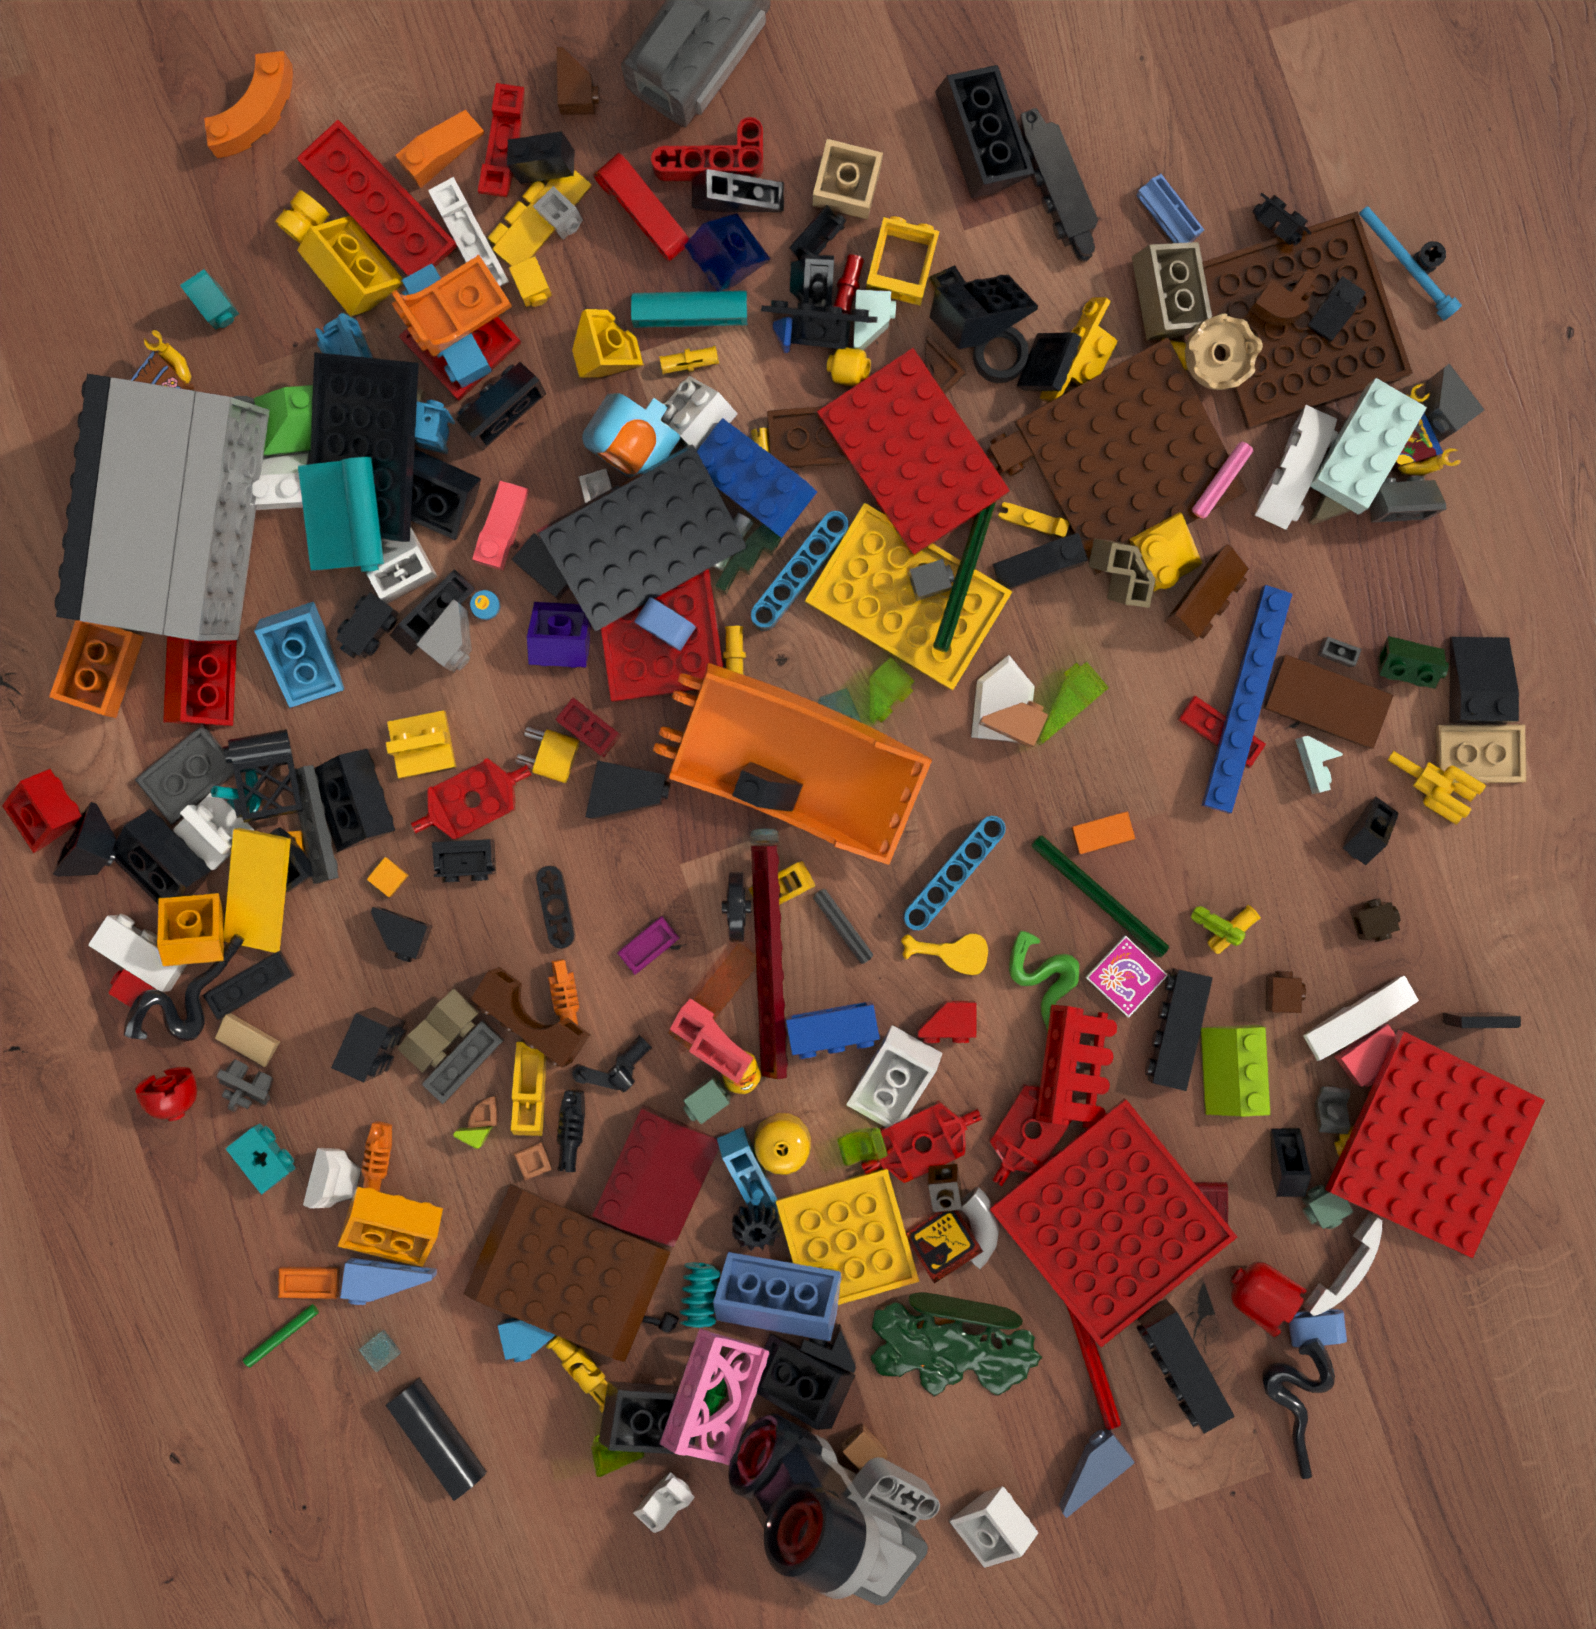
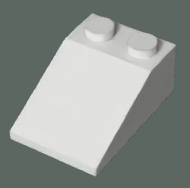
M891 1025L846 1105L886 1128L906 1119L937 1071L942 1053Z

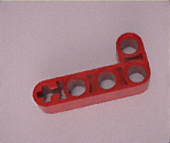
M754 117L742 119L737 127V145L660 146L651 155L654 175L661 181H692L694 177L704 170L711 169L759 178L764 169L762 124ZM747 131H754L758 134L753 139H747L743 136ZM692 159L701 162L695 168L688 167L686 163ZM719 159H726L729 164L726 167L720 168L715 165V162ZM747 159H754L758 162L756 166L751 168L743 164ZM664 160L668 161L667 167H661ZM677 160H680L681 168H677Z
M617 153L593 174L600 187L608 195L612 194L668 262H671L691 244L687 234L623 155Z

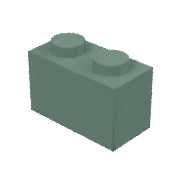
M713 1074L686 1094L683 1100L685 1102L683 1109L692 1121L697 1119L702 1124L730 1104L731 1096L717 1076Z

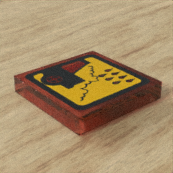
M958 1210L938 1212L906 1233L908 1242L934 1284L984 1252Z

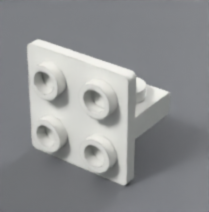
M211 792L197 806L187 805L180 812L184 819L173 829L178 837H181L186 845L198 857L202 858L211 870H216L231 855L233 829L243 828L254 831L247 822L244 823L243 817H236L235 809L224 798L212 797Z

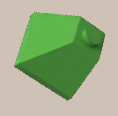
M313 385L283 387L254 398L256 406L270 410L263 456L310 451Z

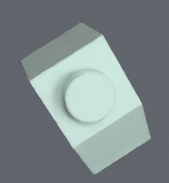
M856 290L855 309L869 310V316H877L878 319L877 323L854 321V349L864 350L888 329L890 319H895L896 301H891V291Z

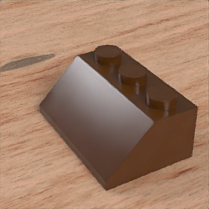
M1226 544L1214 553L1164 621L1191 642L1198 639V637L1205 638L1213 627L1210 623L1215 614L1220 616L1230 604V601L1227 600L1232 591L1237 593L1247 581L1244 575L1249 568L1230 545Z

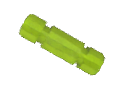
M1202 906L1196 907L1191 915V919L1199 925L1201 923L1204 924V928L1222 939L1225 937L1226 941L1234 946L1240 945L1246 934L1244 931L1237 927L1233 928L1231 923L1214 913L1210 914V911Z

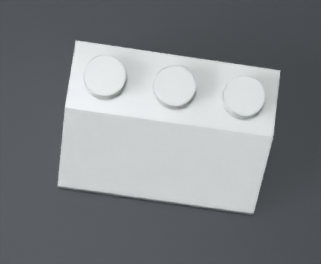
M310 451L263 456L260 479L252 484V494L256 496V510L303 508L298 466L310 464Z

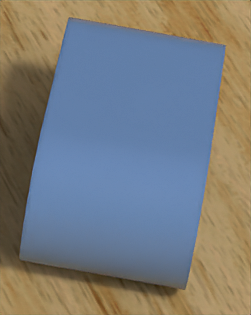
M649 597L634 621L640 627L678 651L682 650L696 628L691 622Z
M1329 1309L1316 1316L1308 1311L1297 1312L1289 1323L1291 1345L1293 1347H1300L1303 1343L1313 1338H1318L1323 1345L1347 1342L1344 1311L1341 1309Z

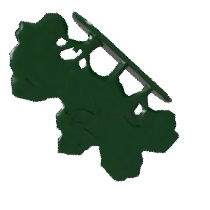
M918 1292L911 1294L908 1298L910 1305L916 1311L922 1313L918 1316L909 1314L905 1307L897 1302L886 1306L884 1310H876L874 1313L872 1329L886 1341L885 1345L878 1347L876 1352L871 1355V1361L876 1365V1371L882 1376L901 1377L907 1372L918 1369L921 1378L920 1384L934 1397L943 1392L946 1385H954L963 1380V1374L966 1370H973L978 1376L980 1384L994 1395L999 1396L1008 1391L1012 1385L1019 1384L1027 1379L1029 1368L1038 1366L1039 1360L1042 1359V1356L1034 1350L1035 1337L1030 1331L1021 1329L1006 1335L1000 1330L1016 1329L1023 1322L1019 1314L1002 1306ZM934 1317L955 1320V1322L939 1326L935 1324ZM924 1321L922 1328L918 1329L916 1327L917 1323ZM962 1323H972L987 1326V1328L981 1334L969 1335L963 1331ZM992 1333L995 1334L994 1338L1000 1337L1003 1346L1001 1349L993 1346L991 1342ZM983 1335H987V1340L981 1342L980 1338ZM1006 1338L1012 1340L1011 1346L1007 1345Z

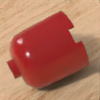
M1264 1262L1251 1263L1245 1269L1239 1267L1230 1280L1234 1284L1231 1290L1233 1305L1273 1337L1281 1333L1278 1327L1283 1321H1286L1288 1324L1292 1321L1304 1301L1299 1295H1304L1307 1292L1304 1287Z

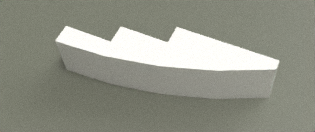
M1400 976L1378 991L1370 992L1353 1005L1342 1008L1308 1031L1303 1037L1315 1058L1319 1061L1373 1031L1419 1000L1406 977Z

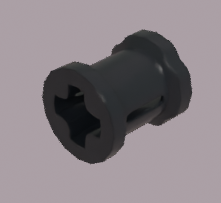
M1430 241L1413 258L1428 275L1444 262L1446 250L1441 243Z

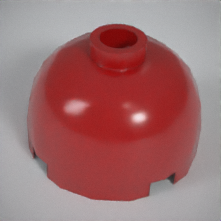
M188 1067L164 1070L167 1076L156 1079L155 1075H151L137 1085L135 1092L138 1102L148 1115L157 1119H168V1121H176L185 1116V1112L192 1107L197 1098L196 1079Z

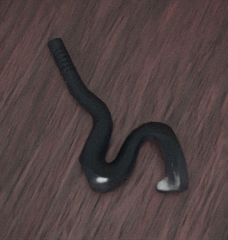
M234 934L226 948H224V961H215L207 971L194 978L188 985L185 992L186 1020L179 1018L175 1005L168 995L159 990H147L140 993L133 1002L125 1021L124 1036L132 1039H146L147 1032L141 1028L142 1022L148 1010L153 1005L158 1004L163 1012L164 1025L171 1036L183 1042L195 1040L205 1025V1016L199 997L200 992L207 984L221 974L244 942V938Z
M1318 1338L1306 1341L1299 1347L1298 1351L1299 1354L1309 1355L1312 1358L1320 1374L1319 1379H1310L1301 1371L1286 1363L1269 1364L1262 1372L1266 1395L1294 1414L1295 1421L1292 1439L1302 1479L1312 1477L1305 1444L1308 1413L1304 1404L1297 1396L1283 1386V1382H1290L1311 1393H1324L1332 1389L1335 1383L1334 1368L1326 1348Z

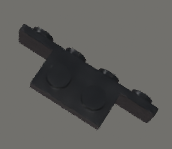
M771 300V305H761V311L793 315L792 344L845 349L849 345L851 321L877 323L878 319L877 316H869V310L852 308V312L849 314L842 313V307L825 306L824 311L815 310V304L798 303L797 308L788 307V301Z

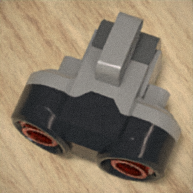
M771 1413L759 1418L748 1427L740 1438L737 1450L729 1464L728 1477L730 1488L733 1493L749 1501L764 1529V1549L770 1565L779 1574L829 1598L843 1599L854 1594L872 1604L883 1605L894 1597L927 1554L928 1546L915 1525L920 1519L929 1520L938 1513L940 1509L939 1500L926 1481L884 1458L877 1457L869 1460L860 1472L856 1474L838 1464L833 1449L825 1439L778 1414Z

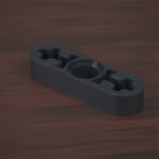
M545 866L539 870L536 877L549 942L554 947L562 949L572 945L575 940L576 933L562 871L555 866ZM551 870L552 875L558 876V880L553 882L554 890L561 888L562 894H552L545 897V891L551 892L549 883H543V877L547 876V871ZM555 898L560 899L564 904V910L558 916L552 915L548 910L549 902ZM567 917L568 923L562 922L563 931H569L570 937L565 938V943L562 944L560 939L555 940L554 934L559 932L558 924L552 926L550 920H560Z

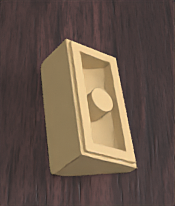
M232 1013L225 1015L215 1039L263 1067L268 1065L280 1044V1041Z

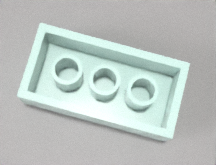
M1375 378L1362 392L1319 466L1310 487L1358 515L1367 510L1427 407Z

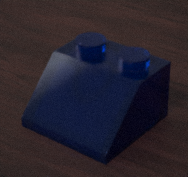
M738 213L703 223L684 245L691 254L692 259L699 265L708 277L709 282L718 292L737 285L771 259Z

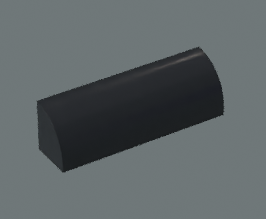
M420 1377L388 1401L386 1407L453 1501L471 1489L487 1473Z

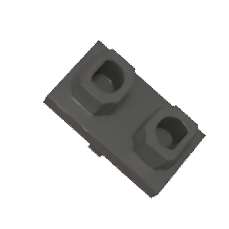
M236 1059L231 1062L226 1071L220 1069L216 1076L217 1079H220V1084L235 1090V1093L225 1089L222 1094L223 1098L230 1101L228 1110L235 1112L239 1105L246 1109L250 1108L252 1101L244 1098V1096L267 1105L270 1100L268 1092L270 1091L273 1078L258 1071L251 1084L244 1081L243 1078L249 1067Z

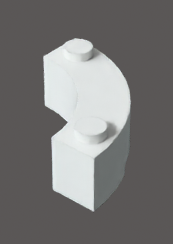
M1305 405L1292 427L1288 442L1283 451L1285 454L1279 466L1282 467V470L1279 468L1275 469L1258 501L1255 516L1283 529H1287L1292 520L1297 521L1304 509L1301 503L1319 469L1327 448L1332 446L1338 435V432L1334 430L1337 422L1336 418Z

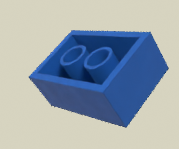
M872 1001L786 1016L792 1055L798 1054L799 1059L817 1056L816 1051L825 1049L828 1050V1054L846 1051L845 1046L856 1044L857 1049L874 1046L875 1040H880Z

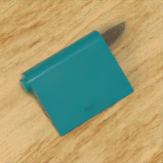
M372 458L342 459V461L298 466L311 571L356 566L361 567V572L379 570L378 564H384Z

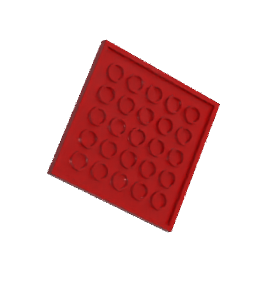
M1398 1029L1325 1190L1473 1258L1545 1100Z
M1125 1098L996 1201L990 1208V1211L1100 1347H1103L1238 1238Z

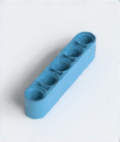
M831 511L824 516L754 605L751 611V619L757 629L767 631L777 624L839 545L848 530V520L844 513ZM831 520H838L843 524V529L840 532L834 533L827 528V524ZM820 542L825 546L826 550L821 555H814L809 550L810 545ZM798 564L803 565L807 568L808 573L805 577L797 578L792 574V568ZM779 587H785L790 591V596L784 601H779L774 597V591ZM763 609L772 613L771 621L765 624L758 622L756 619L757 613Z
M997 816L985 817L974 827L907 906L903 913V921L907 927L919 931L929 925L1002 839L1006 827L1001 818ZM994 821L998 825L999 831L995 837H989L985 834L984 825L986 822ZM969 843H975L980 848V854L976 859H970L965 854V848ZM951 865H957L961 869V877L957 881H951L947 878L946 871ZM932 887H938L943 892V898L939 903L934 904L927 897L928 891ZM914 909H920L924 913L923 922L917 926L912 925L909 921V914Z

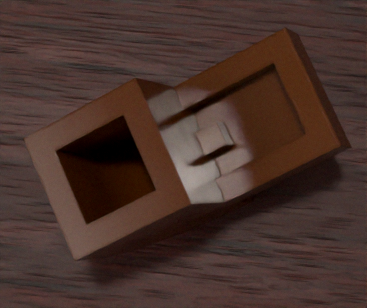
M1307 269L1291 292L1272 279L1249 311L1272 325L1283 326L1295 322L1310 307L1305 301L1316 288L1312 283L1317 275Z

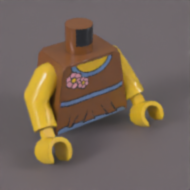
M153 330L152 334L159 341L156 344H152L144 338L145 346L152 350V352L132 377L131 381L194 391L195 388L190 382L192 376L186 359L168 343L164 344L160 332Z

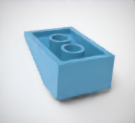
M314 601L259 619L254 632L289 708L344 690L325 626Z

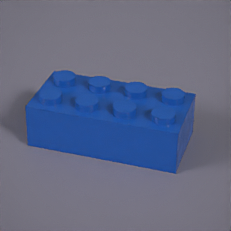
M724 418L719 421L697 450L715 487L781 538L817 493L806 480Z

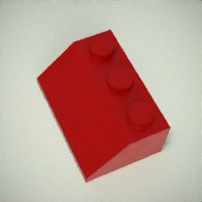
M167 636L163 723L233 726L237 640L196 641Z

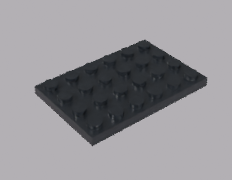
M314 352L310 464L342 461V459L371 457L381 539L410 542L419 363Z
M693 444L537 530L595 631L646 604L649 597L657 598L747 547Z

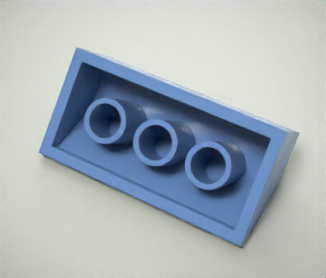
M728 1252L713 1301L716 1320L830 1341L837 1316L841 1272Z

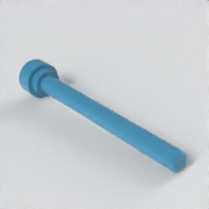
M1366 206L1359 212L1363 220L1434 300L1438 316L1443 321L1452 316L1462 306L1456 297L1451 298L1449 294L1446 296L1369 206Z

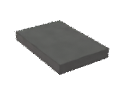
M201 725L138 776L135 781L169 823L175 824L183 817L180 812L187 805L197 806L211 792L213 786H222L235 774L233 764L226 763L223 747L206 726Z

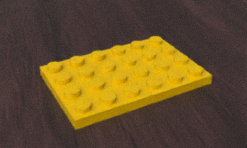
M864 503L807 596L805 603L953 691L1012 594V591L975 569L949 650L941 652L934 649L933 645L951 589L950 591L916 601L908 572L909 569L943 559L945 566L950 565L955 580L961 560L934 544L913 557L885 514Z

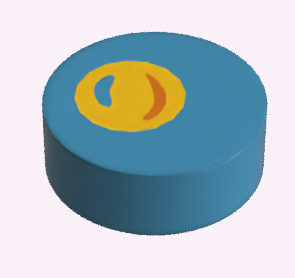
M482 590L473 595L470 607L473 614L478 618L490 620L499 613L500 601L493 592Z

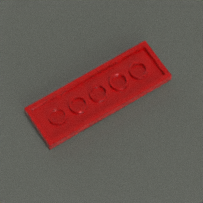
M339 120L335 121L296 158L407 276L430 264L436 267L458 247L456 242Z

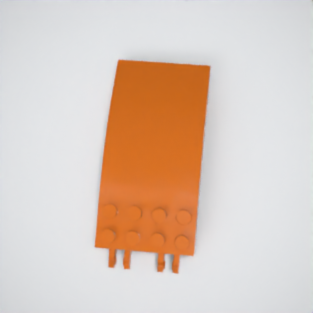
M711 663L707 664L702 679L683 673L679 675L678 682L684 686L694 688L698 692L696 696L680 690L673 692L672 698L674 700L692 706L683 732L663 726L660 728L659 735L678 742V747L675 748L663 743H655L653 751L657 754L673 759L670 766L669 779L764 812L834 844V847L887 865L890 864L932 762L931 758L833 709L787 690ZM750 762H753L803 784L794 810L784 811L759 808L733 797L732 795L742 769Z

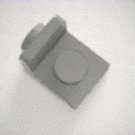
M554 186L533 205L536 212L556 230L562 239L575 233L583 221L577 208Z

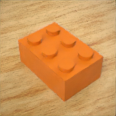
M76 620L49 697L104 716L116 718L144 637L117 627Z

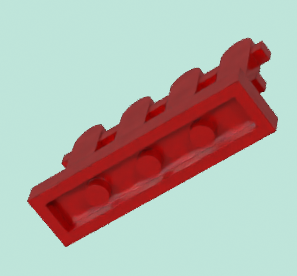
M1051 1004L1036 1121L1068 1125L1069 1120L1082 1121L1083 1127L1089 1128L1106 1113L1103 1107L1096 1106L1097 1094L1104 1095L1110 1088L1108 1079L1100 1077L1101 1065H1110L1114 1057L1110 1049L1104 1048L1105 1036L1112 1037L1117 1032L1116 1022L1107 1019L1108 1013L1098 1012V1016L1093 1017L1083 1015L1084 1009ZM1080 1034L1095 1035L1094 1046L1079 1044ZM1077 1061L1091 1063L1090 1075L1075 1073ZM1073 1091L1087 1092L1086 1104L1071 1102Z

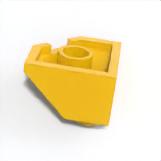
M585 309L581 313L572 348L579 378L604 377L644 365L636 337L629 330L623 331L614 322L615 317L608 310Z

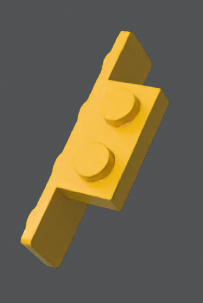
M1092 297L1084 305L1082 315L1077 325L1071 331L1082 338L1077 354L1068 371L1067 380L1062 386L1061 391H1042L1040 399L1043 401L1051 402L1062 396L1070 380L1080 386L1102 373L1118 340L1098 326L1110 304L1108 298Z

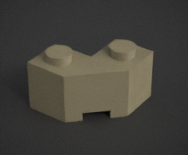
M1094 538L1088 567L1112 573L1107 599L1125 605L1150 608L1156 579L1151 570H1148L1141 559L1142 554L1138 547Z
M453 989L435 1005L426 1019L406 1036L397 1049L422 1073L430 1065L436 1068L447 1056L444 1051L459 1035L464 1038L474 1028L475 1024L472 1021L479 1012Z

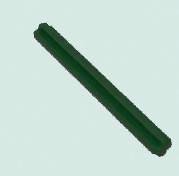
M996 502L975 515L933 645L934 649L947 652L949 650Z
M1038 836L1031 846L1036 852L1154 955L1160 958L1165 955L1169 949L1168 944L1044 836Z

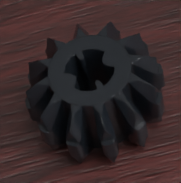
M749 1201L747 1208L739 1206L738 1214L733 1215L732 1234L734 1239L738 1240L740 1247L748 1245L750 1251L755 1247H760L763 1251L765 1244L773 1246L775 1238L780 1237L781 1220L772 1205L765 1207L762 1201L758 1205H753Z

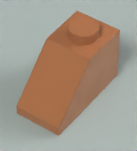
M1028 701L1027 704L1021 702L985 715L978 724L1032 748L1039 737L1048 714L1043 712V706Z

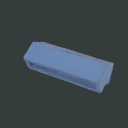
M1162 174L1152 178L1145 186L1139 189L1136 196L1173 243L1193 242L1204 231V228Z

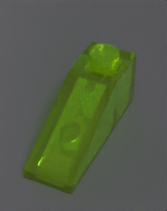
M1076 662L1063 673L1067 678L1060 683L1048 711L1047 720L1036 741L1039 746L1109 689L1088 662L1081 666Z

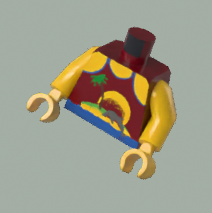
M1420 383L1412 388L1411 395H1406L1417 402H1422L1428 399L1431 393L1425 395L1424 398L1418 397L1416 391L1424 385V383ZM1423 413L1391 471L1399 469L1402 474L1424 476L1443 469V465L1457 466L1461 460L1449 462V454L1458 450L1449 448L1443 452L1425 413Z

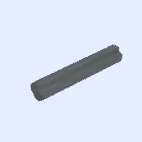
M821 889L814 894L813 899L859 962L864 964L873 957V953L826 889Z

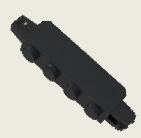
M1037 108L1025 111L1020 115V122L1024 134L1023 140L1034 170V174L1031 176L1035 187H1040L1044 196L1042 197V204L1045 212L1052 215L1054 220L1053 231L1058 240L1062 239L1065 247L1071 245L1076 258L1080 262H1087L1092 258L1096 248L1095 243H1093L1092 234L1098 222L1097 215L1059 125L1053 122L1046 124Z

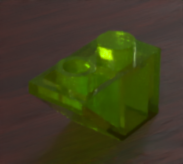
M891 657L869 678V721L872 724L876 720L882 723L893 712L890 707L897 700L902 703L914 692L911 686L915 681Z

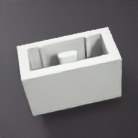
M689 376L679 384L676 392L664 403L667 409L661 421L681 436L678 441L685 448L693 444L697 451L722 418L730 423L738 413L719 392Z
M410 528V542L382 540L384 564H378L379 570L366 571L379 598L387 604L438 577L412 528Z

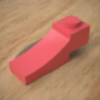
M504 481L499 482L488 518L478 537L472 558L475 563L504 570L510 546L514 544L527 500L528 488Z
M690 998L680 1009L670 1030L692 1044L689 1050L690 1053L738 1084L754 1058L738 1047L720 1029L713 1019L714 1014Z

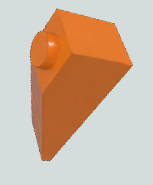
M464 110L420 134L395 156L406 173L422 188L485 132L471 115Z

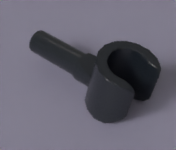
M665 1312L662 1319L644 1315L642 1322L658 1326L664 1332H670L675 1329L679 1317L670 1312Z

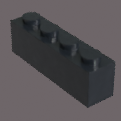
M1173 968L1172 974L1168 973L1165 982V990H1168L1166 1002H1161L1158 1012L1161 1024L1159 1030L1154 1031L1152 1038V1047H1155L1153 1058H1148L1145 1068V1075H1148L1149 1082L1187 1091L1213 977Z

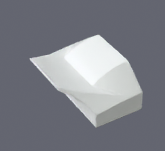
M317 1148L303 1205L309 1208H330L338 1202L352 1199L357 1188L361 1168L348 1159L345 1151L341 1149Z

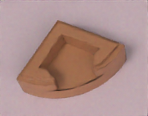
M496 1096L488 1097L475 1106L469 1116L468 1128L498 1125Z

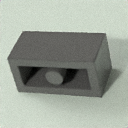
M1326 637L1322 640L1317 656L1351 668L1356 666L1362 649Z

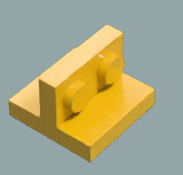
M443 710L387 722L391 740L386 742L387 752L394 756L399 779L456 768L446 711Z

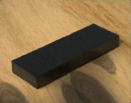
M278 951L205 993L203 996L216 1019L219 1020L225 1017L226 1014L234 1012L295 975L282 952Z

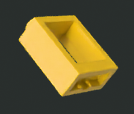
M891 216L890 219L883 217L866 283V290L891 291V299L921 306L939 231L934 230L933 226L919 223L918 225L906 223L907 221L901 217ZM887 235L929 245L918 285L877 275Z

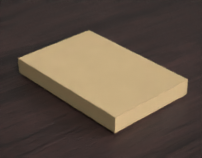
M1437 725L1436 767L1445 771L1449 766L1454 765L1482 783L1526 782L1525 725Z

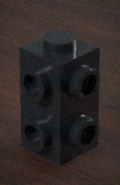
M371 592L367 596L363 595L354 607L356 612L350 620L348 618L345 619L337 630L339 635L336 637V640L343 644L340 649L353 659L357 655L364 659L368 655L372 656L381 644L379 639L385 632L389 633L398 621L396 616L399 612Z

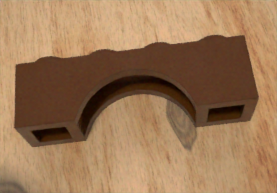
M500 967L489 970L471 997V1000L478 1004L477 1008L481 1012L498 1019L500 1025L505 1030L515 1032L522 1037L525 1045L532 1049H538L546 1055V1060L552 1065L563 1068L571 1064L590 1034L569 1018L552 1025L542 1024L533 1020L522 1005V983Z

